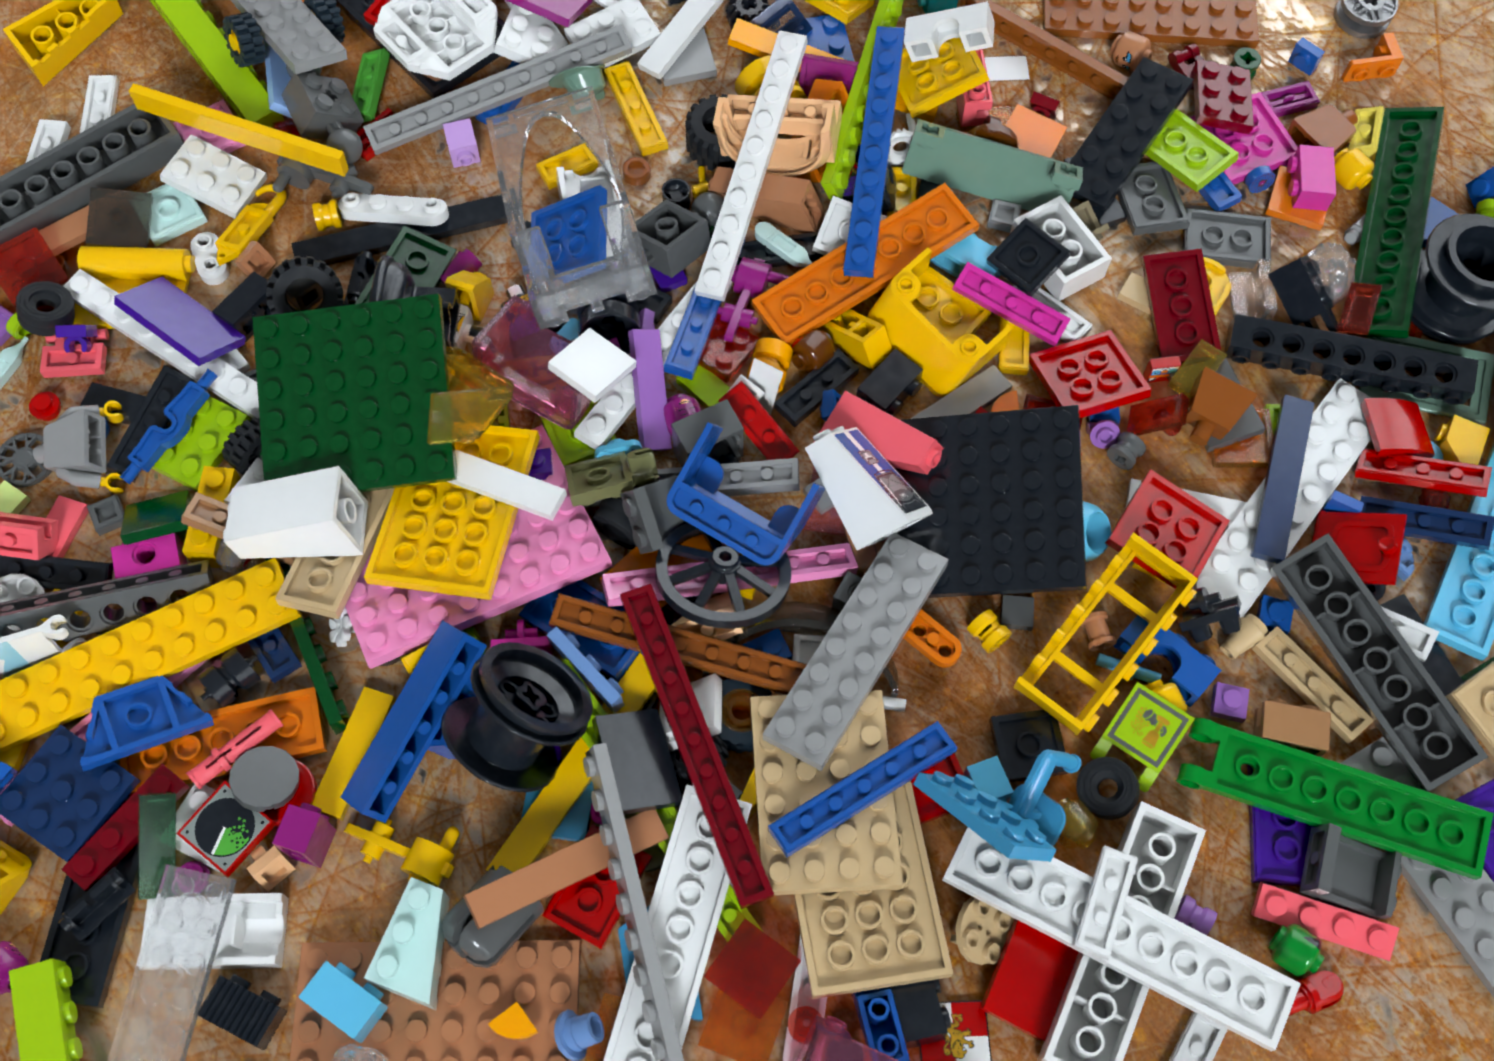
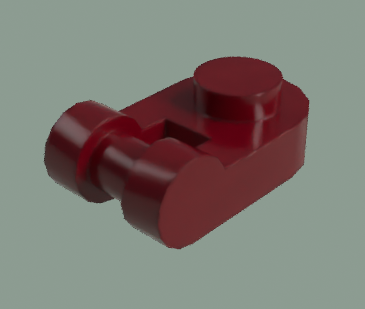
M1195 43L1185 46L1182 51L1175 50L1168 54L1169 64L1174 71L1193 79L1192 90H1194L1193 66L1197 59L1204 60L1200 55L1199 47Z

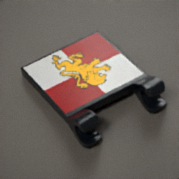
M982 1000L939 1002L940 1007L946 1006L948 1010L951 1028L947 1029L948 1033L945 1040L919 1046L920 1061H992L987 1013L979 1009Z

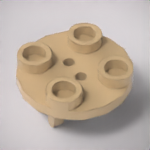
M972 896L962 905L957 918L956 935L952 934L950 942L958 945L961 955L968 962L979 965L996 964L1005 944L1007 931L1012 926V917Z

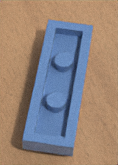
M556 626L547 634L551 646L563 659L567 658L579 676L614 714L624 706L621 696L624 691L612 677L606 680L599 673L602 667L590 654L585 657L578 650L581 645L569 631L563 634Z

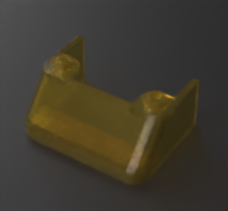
M446 347L450 392L431 393L427 443L430 445L450 442L473 443L475 439L480 438L513 398L514 383L467 351L455 347Z

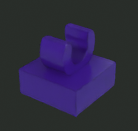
M55 325L56 338L68 337L64 342L66 353L75 352L74 344L76 341L81 343L82 352H90L92 345L87 337H98L97 325Z

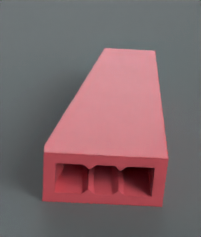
M846 390L820 432L827 429L832 431L840 426H843L845 430L857 427L893 468L928 475L931 468H935L942 457V450L944 449L934 438Z

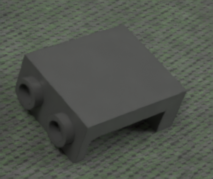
M1332 823L1311 828L1299 893L1376 920L1391 918L1397 905L1395 896L1398 879L1402 873V854L1397 851L1383 852L1342 836V827Z

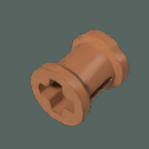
M1106 611L1090 613L1081 625L1085 627L1090 642L1087 646L1090 651L1104 650L1117 643L1116 638L1111 636L1106 621L1108 619Z

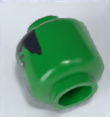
M1291 924L1288 927L1281 925L1268 945V948L1272 950L1271 959L1298 977L1306 974L1308 970L1315 973L1325 958L1320 953L1322 948L1321 940L1298 924Z

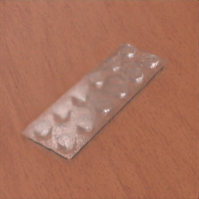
M166 865L108 1061H185L198 1017L196 1014L202 1004L236 885V879Z

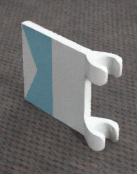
M60 614L50 617L38 627L0 637V677L4 679L87 641L83 638H76L61 649L53 639H65L69 633L66 628L56 630L59 625L67 623V619Z

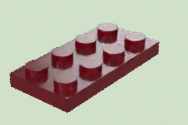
M1202 248L1143 256L1141 261L1159 358L1179 356L1181 365L1204 363L1223 356Z

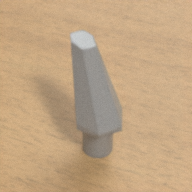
M1365 215L1344 232V241L1346 243L1354 245L1361 241Z

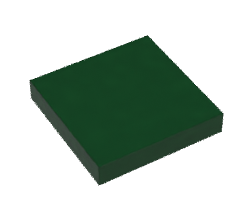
M185 490L126 505L120 534L124 545L187 530L188 525L181 523L184 511L191 501L189 491Z

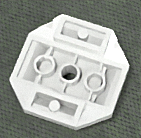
M391 0L381 7L378 21L373 30L375 37L408 71L423 74L434 81L441 79L450 81L494 52L498 12L496 5L491 0Z

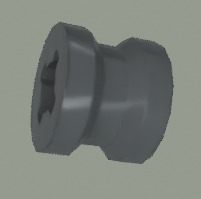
M1122 432L1117 438V444L1111 445L1108 449L1107 456L1117 467L1123 470H1131L1136 464V458L1142 457L1145 453L1146 445L1135 434Z

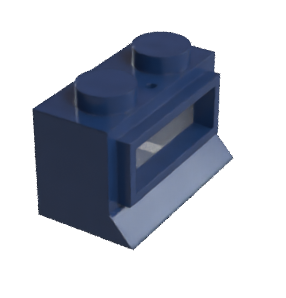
M776 0L749 22L775 33H779L780 30L806 36L812 30V27L792 0Z

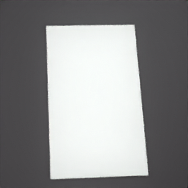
M1026 56L984 57L989 81L1030 80Z
M754 358L748 380L765 392L759 403L771 415L783 371Z

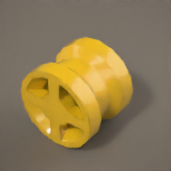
M336 199L329 200L326 204L312 203L313 214L319 232L325 231L327 227L331 226L335 228L342 227L341 214Z

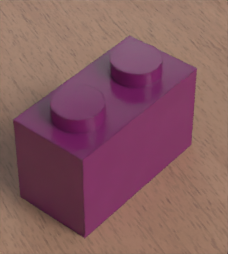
M302 803L301 807L289 804L272 844L290 859L321 868L337 830L328 822L330 818L321 814L322 810L308 803Z

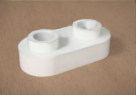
M202 232L197 234L190 243L192 254L195 256L196 268L203 282L208 285H219L228 278L230 273L228 263L219 266L217 262L215 242L218 237L211 232Z

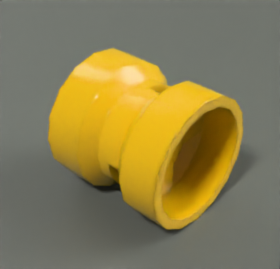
M991 609L981 613L967 627L968 632L973 637H978L981 640V646L988 654L999 648L1012 634L1005 625L999 624L996 614Z

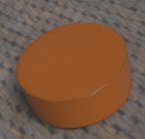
M633 157L623 164V178L628 184L641 186L649 181L651 177L650 164L645 159Z

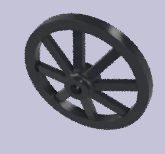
M689 523L680 526L669 534L663 541L665 548L659 549L657 553L655 578L662 597L677 613L701 625L731 629L759 623L780 608L789 591L791 565L786 552L775 564L760 565L746 556H739V552L733 548L722 546L720 541ZM703 534L712 552L681 544L692 537ZM672 554L705 562L668 575L667 564ZM744 567H777L779 575L777 587L774 588ZM706 574L709 576L694 604L685 599L674 587ZM740 578L767 596L768 599L753 608L745 610L736 579ZM718 583L726 584L734 612H717L704 609Z

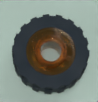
M734 679L722 681L721 733L717 735L727 746V751L732 750L736 751V753L744 751L749 753L753 751L750 697L772 696V692L769 689ZM737 710H743L748 713L749 717L740 720L735 718L732 713Z

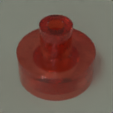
M810 1006L796 1008L789 1016L787 1024L791 1038L800 1044L815 1042L820 1037L824 1026L821 1014ZM803 1022H808L809 1026H804Z

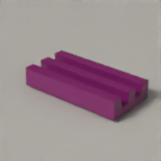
M1309 80L1261 92L1277 117L1317 108L1320 103ZM1305 91L1307 92V93L1300 94V95H1296V96L1294 95V94L1301 93V92H1305ZM1285 97L1284 99L1270 102V100Z

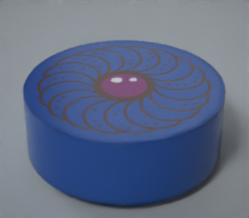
M1259 166L1248 173L1245 178V185L1251 193L1262 192L1273 184L1275 174L1269 166Z

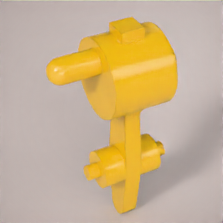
M390 819L386 823L376 821L371 831L350 823L344 829V832L365 842L360 850V853L365 855L362 860L365 863L370 864L372 859L379 861L384 850L404 858L405 860L400 869L409 875L408 881L412 877L439 887L444 877L449 879L454 869L451 862L455 855L451 851L460 834L459 829L455 826H451L446 830L439 845L424 838L416 837L411 848L390 840L395 829L390 827L392 823Z

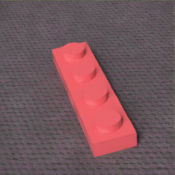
M1261 881L1251 911V915L1284 925L1285 927L1291 924H1298L1318 938L1387 961L1391 959L1399 932V927Z

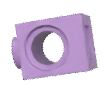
M470 118L443 124L453 167L469 166L473 163L481 162Z

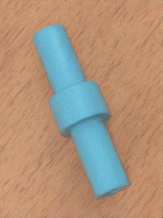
M1099 653L1095 665L1113 671L1121 660ZM1139 666L1129 680L1132 681L1135 678L1151 683L1161 679L1162 674Z

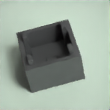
M727 399L671 424L673 452L681 467L684 466L708 422L723 428L708 456L717 461L721 455L726 456L728 453H732L738 461L741 460L744 453V428Z

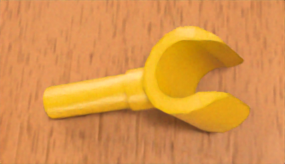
M704 166L698 167L699 183L692 185L694 199L698 195L708 192V182L705 180Z

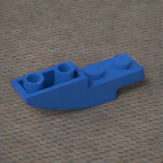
M886 987L851 993L871 1061H910L892 990Z

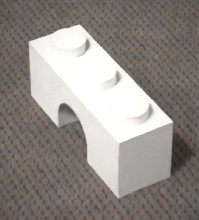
M983 2L906 18L904 44L911 62L939 57L941 45L952 38H961L965 52L993 47L995 21L989 3Z

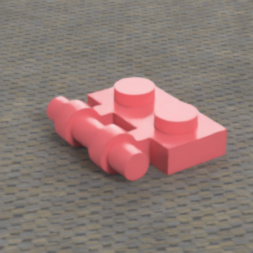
M97 329L98 337H87L92 345L90 352H82L81 344H74L75 352L66 353L64 342L68 337L56 338V335L45 336L47 344L55 343V346L42 347L40 365L42 376L44 378L105 374L107 348L103 342L98 343V341L109 340L108 329Z

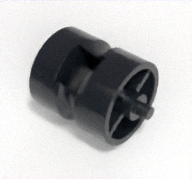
M233 647L222 656L219 668L211 666L197 675V678L205 686V689H203L205 693L200 697L204 701L209 697L211 699L215 698L222 707L230 705L238 697L237 689L243 688L247 690L261 680L253 669L255 666L253 663L258 660L257 657L252 655L250 658L247 656L243 658L237 649Z

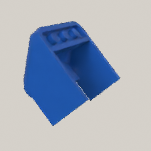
M708 422L667 495L668 509L677 517L760 565L775 564L803 530L824 493L825 487L814 483L800 509L796 506L785 505L775 512L771 521L718 491L724 478V471L721 464L708 455L723 428Z

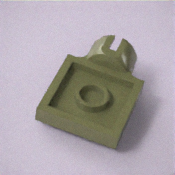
M651 448L634 450L627 453V455L625 451L564 466L573 507L579 505L588 506L596 501L611 497L620 498L621 493L633 490L634 487H642L659 481L656 460Z

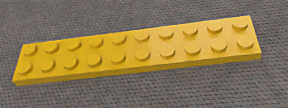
M272 558L0 680V753L51 731L60 724L64 725L90 713L94 697L155 676L163 675L165 678H168L302 617L300 610L280 606L275 599L286 578L279 560Z

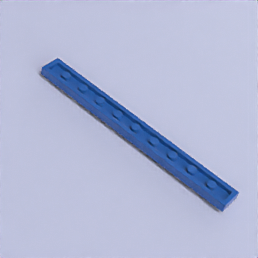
M877 26L844 262V276L874 277L905 28Z

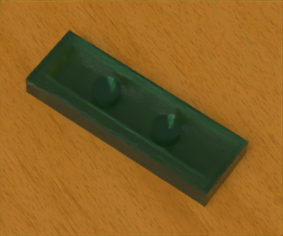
M176 793L138 794V899L175 897Z

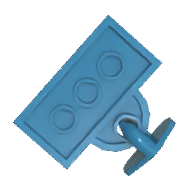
M1055 750L1042 751L1038 755L1025 783L1014 790L1008 803L996 799L986 792L978 791L973 787L975 783L971 779L960 774L950 777L938 771H935L934 774L919 772L913 785L1007 858L1051 862L1057 850L1053 846L1056 844L1065 826L1066 815L1062 806L1044 794L1043 790L1055 766L1063 767L1068 773H1075L1080 769L1082 761L1076 754Z

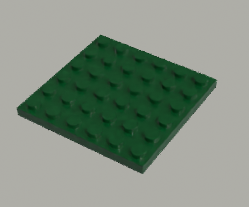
M439 294L252 317L264 481L336 466L343 470L360 492L447 482L457 479L442 299Z

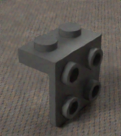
M677 476L621 493L623 509L629 519L633 531V539L640 554L665 548L663 541L675 529L688 523L671 513L667 506V495Z

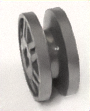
M1339 0L1334 9V18L1338 26L1349 35L1362 39L1377 38L1386 31L1396 14L1398 0Z

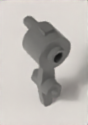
M282 156L277 160V173L279 175L272 186L273 190L277 193H281L287 183L299 189H308L314 179H319L331 184L329 189L334 198H342L349 190L370 195L374 189L372 184L357 178L358 171L355 169L356 166L354 164L348 165L349 170L344 177Z

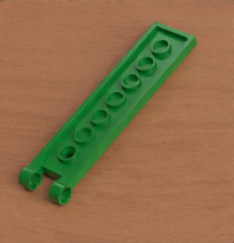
M1195 718L1191 724L1190 738L1202 743H1215L1217 748L1211 771L1193 764H1181L1176 779L1180 785L1191 789H1203L1314 827L1332 823L1342 827L1341 835L1390 852L1397 851L1402 856L1474 880L1482 877L1494 813L1223 726L1205 718ZM1243 764L1250 765L1253 769L1252 775H1245L1241 771V766Z

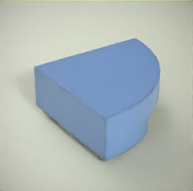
M1405 537L1403 538L1397 576L1403 581L1412 574L1415 566L1412 554L1413 548Z

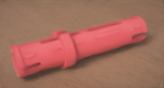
M270 709L221 748L217 749L215 747L210 751L212 754L192 770L186 772V774L200 790L222 771L228 772L232 768L231 764L241 755L256 747L284 725Z

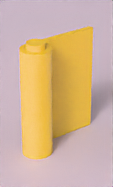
M81 246L77 255L79 269L119 294L159 277H164L184 293H187L191 273H194L196 270L195 256L191 255L188 249ZM75 303V319L72 325H97V328L115 329Z

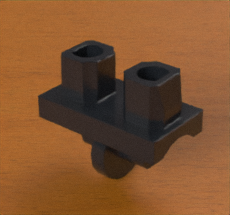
M1200 587L1196 589L1197 598L1190 600L1188 603L1190 610L1183 611V620L1179 621L1182 632L1188 630L1195 643L1206 641L1212 637L1213 632L1209 624L1215 622L1220 623L1224 634L1239 631L1242 625L1239 614L1241 601L1238 595L1222 600L1219 592L1209 594L1205 587Z

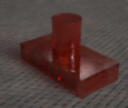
M1184 393L1131 405L1127 432L1139 436L1162 430L1168 436H1175L1180 432L1181 427L1186 425L1189 398Z

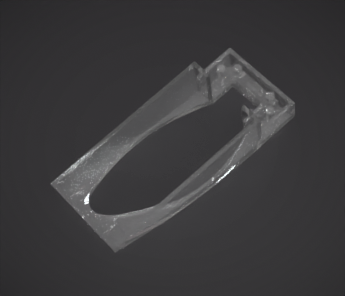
M588 86L486 118L510 236L523 269L529 302L540 330L557 327L562 323L570 321L567 311L588 304L591 305L593 313L605 310L603 300L620 294H626L628 303L658 294L593 87ZM553 116L562 120L580 137L605 171L618 200L599 207L614 256L559 274L556 273L540 227L534 226L526 229L522 203V177L527 138L534 123L540 118Z

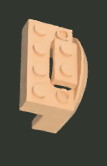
M728 94L727 97H718L713 126L722 156H729L737 162L758 96ZM790 98L778 134L803 135L805 137L795 139L777 138L766 174L794 177L821 167L825 162L835 163L842 120L841 101Z

